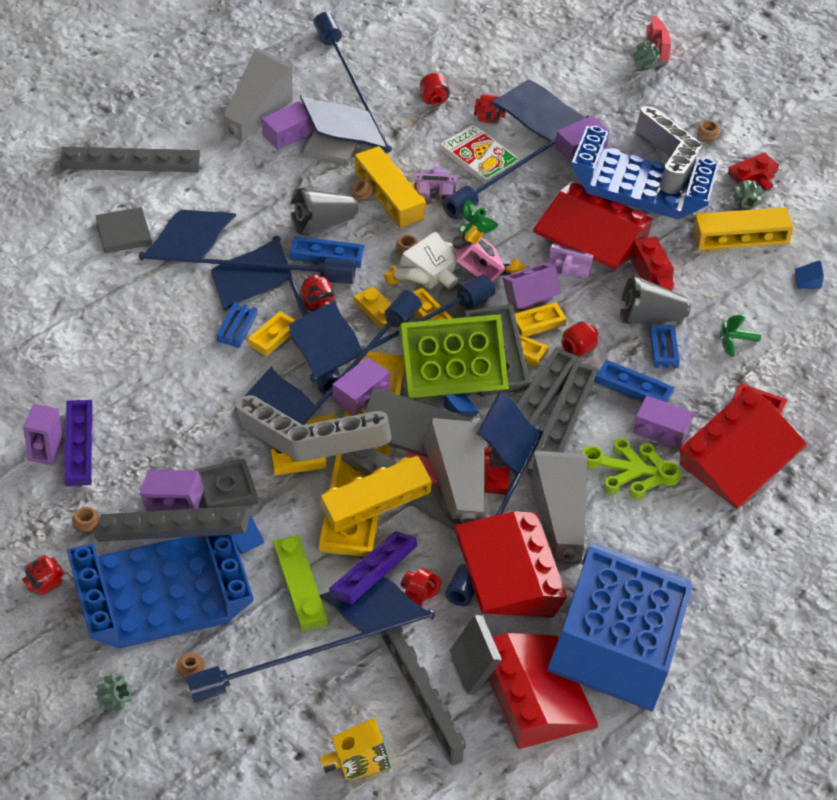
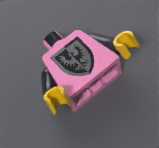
M472 225L468 232L456 236L452 241V245L455 248L456 261L477 277L485 274L493 282L498 276H507L522 271L526 266L521 264L518 259H513L511 264H503L496 249L482 238L484 233L477 231V227Z

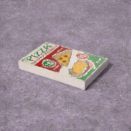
M475 125L440 143V150L484 184L520 161V159Z

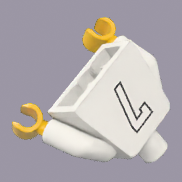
M435 231L402 254L399 268L391 266L389 268L390 273L385 272L383 274L387 284L392 285L399 282V280H408L421 284L428 289L441 282L450 290L459 280L452 274L457 263L455 249L452 243L444 242Z

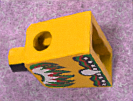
M375 717L335 735L332 740L336 751L320 756L325 773L342 767L346 780L391 769L384 741Z

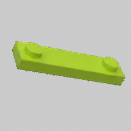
M295 535L273 540V548L300 630L304 631L326 626L327 616L300 536Z

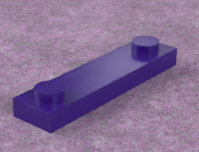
M92 400L66 401L65 486L92 485L93 402Z
M397 531L393 532L329 588L330 596L353 604L418 546L416 537Z

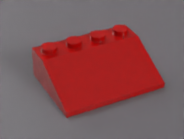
M570 182L560 190L534 227L533 233L566 248L594 255V261L616 270L632 256L634 241L648 238L653 218L646 216L641 211H635L626 207L623 203L588 194L581 184Z
M748 386L680 447L679 465L738 510L807 446V443L767 398Z
M513 511L455 525L454 531L482 614L554 618L568 597L537 513Z
M506 633L492 637L502 660L488 680L518 750L598 728L599 724L581 685L547 671L554 647L559 639L557 635Z

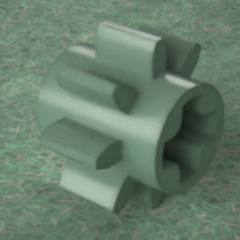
M644 41L636 45L638 51L633 53V57L639 67L644 66V69H650L658 65L656 60L660 58V51L654 43L650 44L649 41Z
M745 180L740 182L737 187H734L735 203H740L741 208L751 209L757 206L758 202H761L762 189L761 186H756L755 181Z
M105 676V683L96 686L98 688L96 699L104 705L105 710L112 708L114 710L124 709V702L132 700L130 697L132 686L124 681V676Z

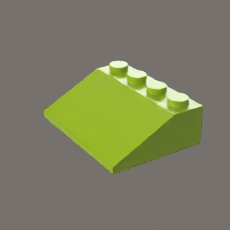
M501 314L400 324L401 355L409 399L509 389Z

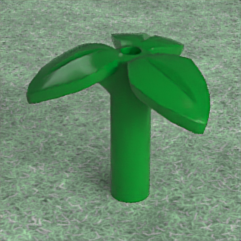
M466 200L462 207V217L469 221V223L460 226L459 235L468 232L472 225L476 226L481 233H489L498 227V223L485 217L487 212L484 208L477 210L470 200Z
M734 315L728 318V321L724 320L720 329V338L723 337L722 346L725 352L732 357H735L732 341L734 338L760 342L761 340L760 332L738 329L746 318L742 315Z

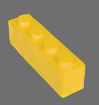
M380 146L355 155V173L360 179H365L373 184L372 194L399 228L424 219L426 208L424 197L416 192L413 184L407 181L401 169L393 164L390 156L387 153L385 154Z
M787 207L695 214L692 231L698 250L790 244L793 224Z
M418 455L412 458L405 457L391 467H381L369 476L354 478L345 486L328 489L321 495V508L333 532L336 533L431 493L432 481Z

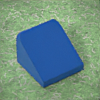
M815 261L795 269L797 288L821 289L824 279L821 261Z
M445 395L444 407L447 411L469 418L479 414L477 408L466 395Z
M251 515L245 534H233L238 551L242 554L264 543L263 537Z

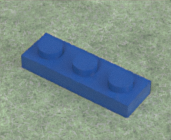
M294 236L290 259L325 263L326 258L355 260L356 268H361L365 245Z
M605 360L595 377L596 383L640 401H644L646 396L668 403L674 393V386L609 360Z

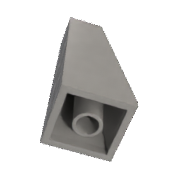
M259 48L254 50L224 114V130L226 134L243 142L262 126L263 117L283 109L293 100L292 65Z
M432 418L423 436V445L452 519H460V522L463 523L478 520L484 512V439L477 435L482 422Z
M535 451L531 490L555 560L566 562H582L585 537L587 454Z

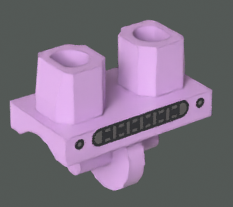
M434 163V170L425 169L424 173H415L414 189L425 200L430 199V191H439V199L443 201L453 192H456L457 175H447V170H438L439 163Z
M552 244L548 264L555 266L556 270L562 272L564 276L571 274L588 279L594 255L566 248L562 245Z

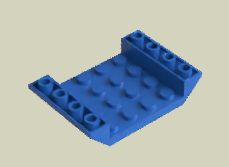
M598 126L586 127L572 160L571 167L588 194L677 220L708 206L719 166L718 163L709 158H697L693 172L680 192L677 194L666 193L659 188L665 164L658 161L650 162L643 160L638 155L629 156L622 154L617 149H605L609 132L604 131Z
M233 534L181 537L100 556L96 554L94 543L67 549L89 638L119 649L227 624L254 601Z
M589 541L582 561L583 567L547 671L653 712L670 669L692 591V582L690 579Z

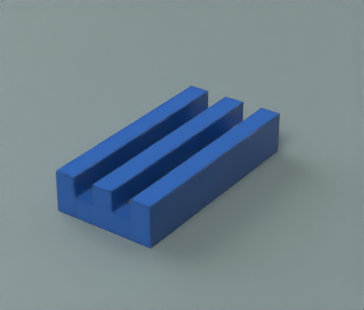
M234 302L216 335L217 342L240 348L258 315L257 308L252 307V309H248V305L245 304L240 307L238 302ZM247 315V318L241 330L239 331L236 339H232L236 331L238 330L244 316Z
M650 325L649 333L654 368H659V365H664V368H669V365L679 368L680 358L675 325ZM656 332H659L663 358L659 356ZM665 332H669L672 358H668Z

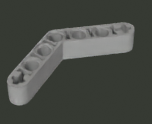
M642 107L635 130L670 157L665 165L659 188L666 193L677 194L691 175L696 159L699 157L702 144L659 110L652 107Z
M244 396L236 402L240 424L243 429L296 461H306L386 445L391 440L388 416L381 411L302 425L255 396Z

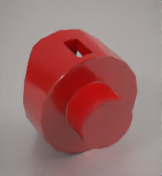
M420 568L416 573L410 570L407 571L401 580L400 586L406 589L405 594L410 600L422 607L425 600L437 596L441 588L442 579L427 569Z

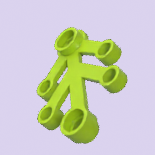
M624 438L616 439L613 448L614 452L617 455H624L628 461L603 456L602 450L597 446H587L582 451V454H587L588 469H596L598 466L625 471L617 476L606 478L604 489L610 494L617 493L621 485L642 475L652 477L642 482L636 481L631 484L630 496L634 499H642L647 490L660 484L673 486L681 479V471L678 465L670 461L664 462L655 452L654 446L649 443H644L640 446L638 456L629 446L628 440ZM642 460L650 461L653 466L646 465Z

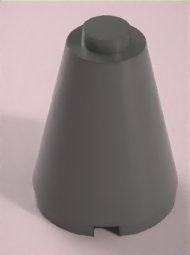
M300 188L295 189L291 197V204H295V212H291L292 224L295 231L302 235H309L352 220L358 213L357 201L348 195Z
M632 276V278H628L624 286L621 301L625 302V309H620L622 322L625 324L683 321L690 313L691 304L688 302L687 297L638 276Z

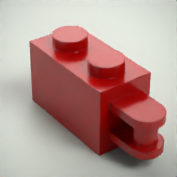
M655 236L634 241L631 262L639 277L672 291L674 288V267L658 238Z

